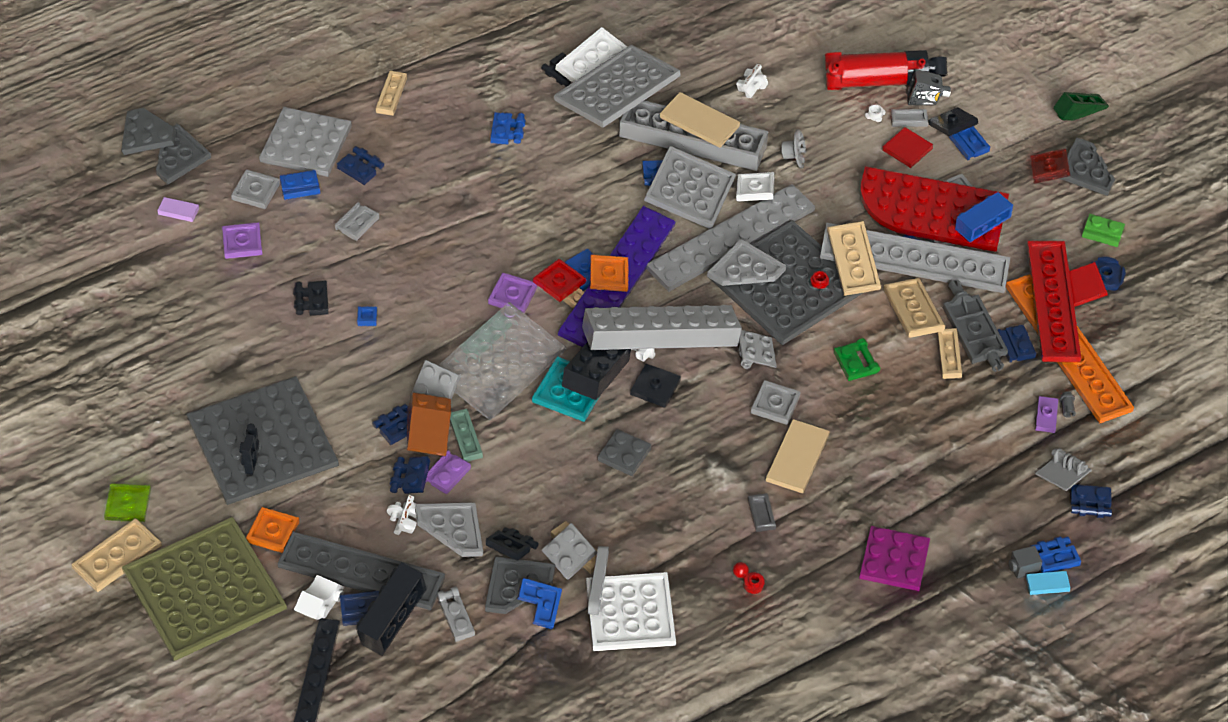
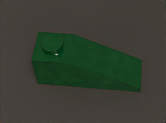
M1064 92L1053 109L1061 120L1075 121L1105 110L1109 105L1099 94Z

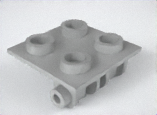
M741 330L738 343L739 355L742 357L741 365L745 369L750 368L753 363L776 368L772 337Z
M1055 448L1052 451L1054 459L1035 474L1067 491L1090 473L1092 469L1088 468L1085 461L1077 459L1070 453L1066 454L1060 448Z

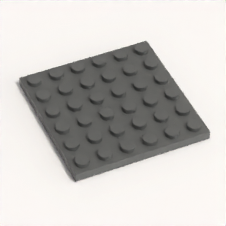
M793 220L752 245L786 265V271L776 281L726 286L713 281L782 346L863 294L858 293L844 296L835 261L821 259L822 246ZM817 271L825 272L829 277L828 286L822 289L813 287L810 282L811 276Z
M297 376L187 413L190 426L227 505L339 466L338 459ZM250 423L254 424L258 430L257 439L260 444L257 453L258 460L253 475L245 474L244 465H241L242 454L239 452L240 444L244 442L246 437L247 425Z

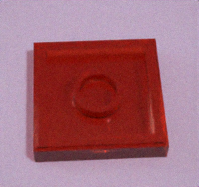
M1066 149L1030 156L1034 183L1070 176Z

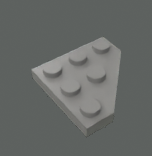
M740 239L708 271L707 277L722 286L774 282L786 271V265Z
M475 503L416 504L415 513L419 527L462 557L483 555Z

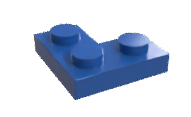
M523 578L517 599L536 604L532 624L549 629L554 628L562 589Z

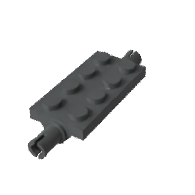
M959 280L951 281L948 286L954 298L950 302L944 303L943 309L953 328H957L958 338L971 363L974 364L988 360L994 372H997V369L998 371L1002 370L1004 364L999 357L1007 355L1008 349L979 294L971 296L964 291Z

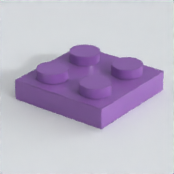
M259 222L222 226L225 259L262 255Z
M502 273L488 299V304L524 315L537 289V285L532 281Z

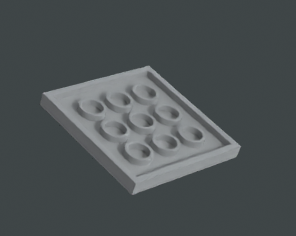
M283 107L259 157L260 162L304 172L316 170V174L329 177L352 127V123L344 119Z
M670 146L644 201L711 229L736 174Z

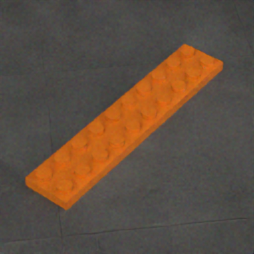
M1031 274L1006 282V289L1038 334ZM1077 326L1081 361L1057 363L1099 424L1133 412L1134 406Z

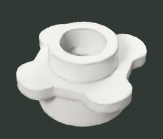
M871 105L865 117L881 122L882 116L885 115V110L880 105Z

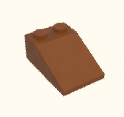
M412 393L407 410V450L446 456L451 399Z

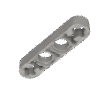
M598 546L588 605V614L599 615L609 555V547Z

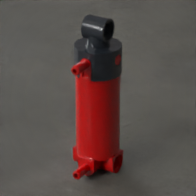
M927 50L864 54L832 52L825 54L827 90H842L843 87L909 86L915 69L938 74L941 77L948 76L947 57H932L928 59Z

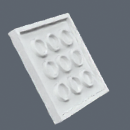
M601 27L556 64L555 69L571 82H575L627 48V46Z
M667 572L605 576L599 615H590L593 651L676 645ZM593 577L586 578L588 605Z

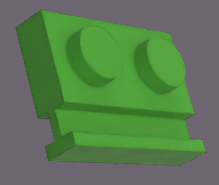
M1089 214L1082 237L1118 247L1125 224Z

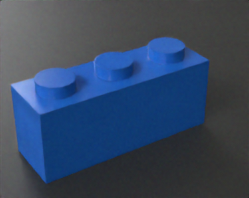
M999 192L992 196L990 195L965 213H960L956 219L955 230L969 242H972L1011 218L1013 204Z

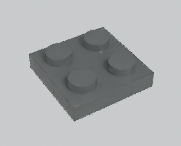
M617 429L599 454L598 461L633 476L650 452L651 444Z

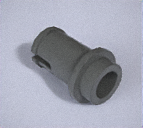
M1071 392L1062 393L1059 400L1062 403L1063 416L1070 418V412L1072 416H1075V396Z

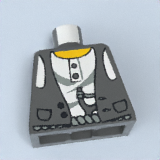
M915 69L906 92L908 105H936L940 96H950L951 88L950 86H943L940 75Z

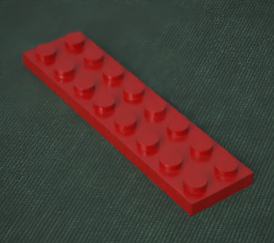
M1028 241L1027 251L1042 362H1080L1081 351L1065 241Z

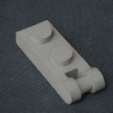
M452 587L446 592H443V590L437 592L439 604L455 642L475 636L474 628L457 587ZM453 598V602L447 603V599Z

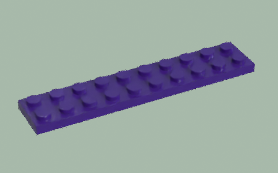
M643 206L610 254V256L628 257V291L590 289L589 285L559 329L558 336L583 347L588 342L582 328L585 308H621L647 269V264L653 260L674 228L676 221Z

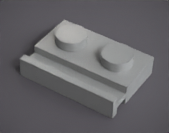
M357 202L335 224V229L341 230L343 234L357 241L379 219V213L366 206L363 207Z

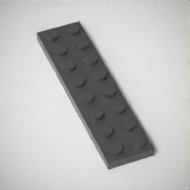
M293 531L279 559L278 568L313 578L318 575L345 587L363 592L380 591L382 585L388 583L391 572L395 567L398 568L401 561ZM402 562L423 574L427 590L416 606L432 610L437 598V592L440 591L445 580V573Z

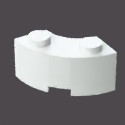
M316 575L310 587L302 591L294 610L316 620L326 618L335 603L340 602V595L344 594V586Z

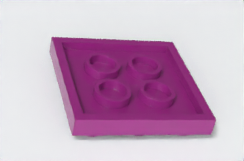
M871 526L859 579L920 591L930 538Z

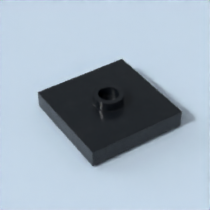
M957 107L929 119L928 122L931 127L947 136H951L977 125L978 118Z
M645 364L630 390V395L666 408L681 381V376Z

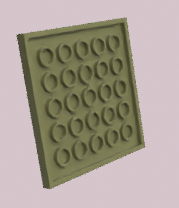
M233 517L122 566L123 573L174 661L287 609L285 601Z

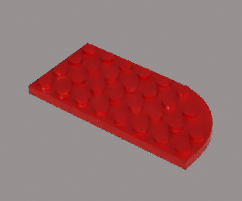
M865 166L860 188L861 201L868 214L880 225L905 235L997 252L1003 223L972 242H969L955 230L956 219L960 213H965L975 204L981 203L988 196L997 193V191ZM999 192L1008 200V193Z

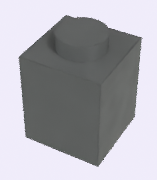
M1031 546L1012 551L1009 567L1018 579L1026 577V574L1040 573L1043 561L1036 547Z

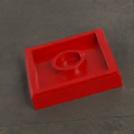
M904 127L883 146L882 151L912 168L933 149V144Z
M558 259L533 277V283L561 302L584 285L586 278L561 259Z
M1095 262L1069 271L1074 307L1108 295Z

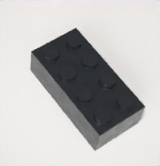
M587 342L564 368L562 387L597 400L629 362L631 349L591 350Z
M402 562L398 568L395 567L393 569L390 580L387 584L382 585L379 596L370 603L367 614L364 618H360L357 623L356 630L361 645L381 656L384 655L427 590L421 572Z

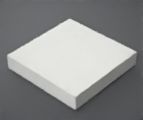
M774 172L738 174L737 201L773 199Z

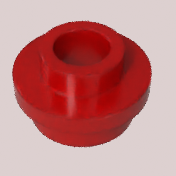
M823 271L815 272L810 279L811 285L818 289L827 287L829 284L828 275Z

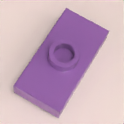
M1039 396L1036 431L1055 433L1058 409L1057 398Z

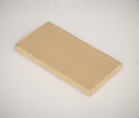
M681 92L660 113L661 119L719 148L740 127L739 121Z
M864 221L827 227L844 296L880 290L881 284Z
M920 278L884 285V291L908 338L945 331V325Z
M793 419L768 472L766 482L804 493L830 431Z
M135 518L72 564V568L96 592H99L124 574L122 566L153 553L162 544L158 538Z

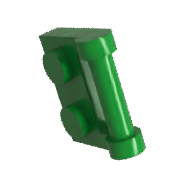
M864 338L857 340L855 343L834 348V355L848 381L876 374L881 369L879 364L874 361L867 347L868 343ZM861 350L868 367L863 366L857 351Z

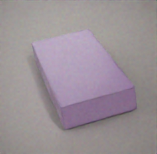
M164 197L158 208V215L193 222L198 213L199 205Z

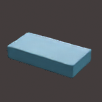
M1067 571L1026 574L1030 595L1070 592L1071 587Z

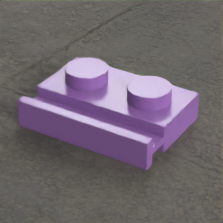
M447 451L446 456H442L428 471L426 482L428 481L433 487L448 494L471 469V464L456 455L453 456L450 454V451Z

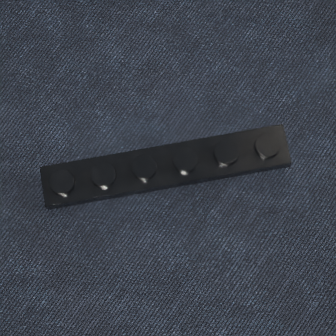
M319 619L294 722H317L339 633V620Z

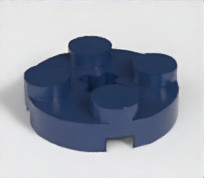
M1098 258L1094 262L1097 265L1106 290H1118L1119 286L1124 282L1125 268L1121 267L1119 261L1114 258Z

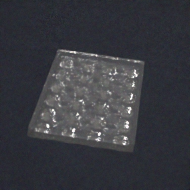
M508 302L439 365L461 375L455 393L487 419L491 420L548 368L557 357L561 356L565 352L566 346Z

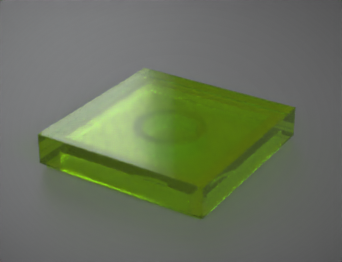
M110 484L104 514L105 520L132 521L136 518L139 522H145L151 487L149 485Z

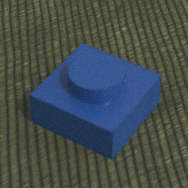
M358 307L357 325L377 326V307Z

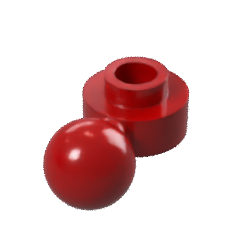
M737 562L733 566V574L738 578H744L743 585L748 593L758 594L763 590L765 580L761 574L756 572L749 573V568L744 562ZM751 580H757L758 583H753Z

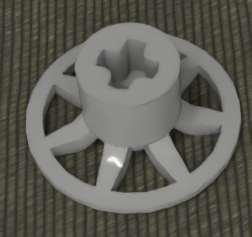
M797 129L794 140L782 142V155L784 159L796 158L799 168H803L804 164L802 163H805V157L801 153L806 154V145L801 130Z

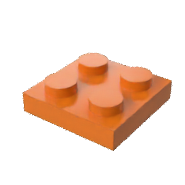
M591 255L590 289L627 292L628 257Z
M262 507L246 539L250 544L283 553L292 532H295L300 523L299 518Z

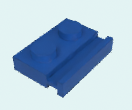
M974 126L949 136L950 140L967 161L971 157L975 158L990 152L989 144Z
M316 170L280 176L284 200L320 194Z

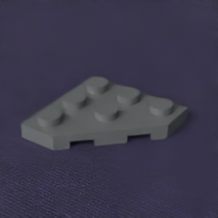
M145 108L127 111L121 151L124 155L175 145L176 131L174 127Z
M179 124L173 126L176 131L175 145L162 147L159 151L156 173L167 185L211 158V153Z
M1076 138L1057 173V178L1106 196L1109 195L1115 182V178L1108 172L1103 158L1099 157L1096 152L1097 148L1094 143Z
M495 557L485 612L507 614L525 603V601L517 599L523 578L552 586L555 564Z

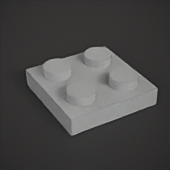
M246 170L231 195L232 200L266 209L280 185V179Z
M425 360L412 393L452 399L461 375L429 360Z
M764 380L751 408V413L788 425L801 392Z
M572 523L542 549L544 554L555 564L556 568L567 580L597 554L593 546Z

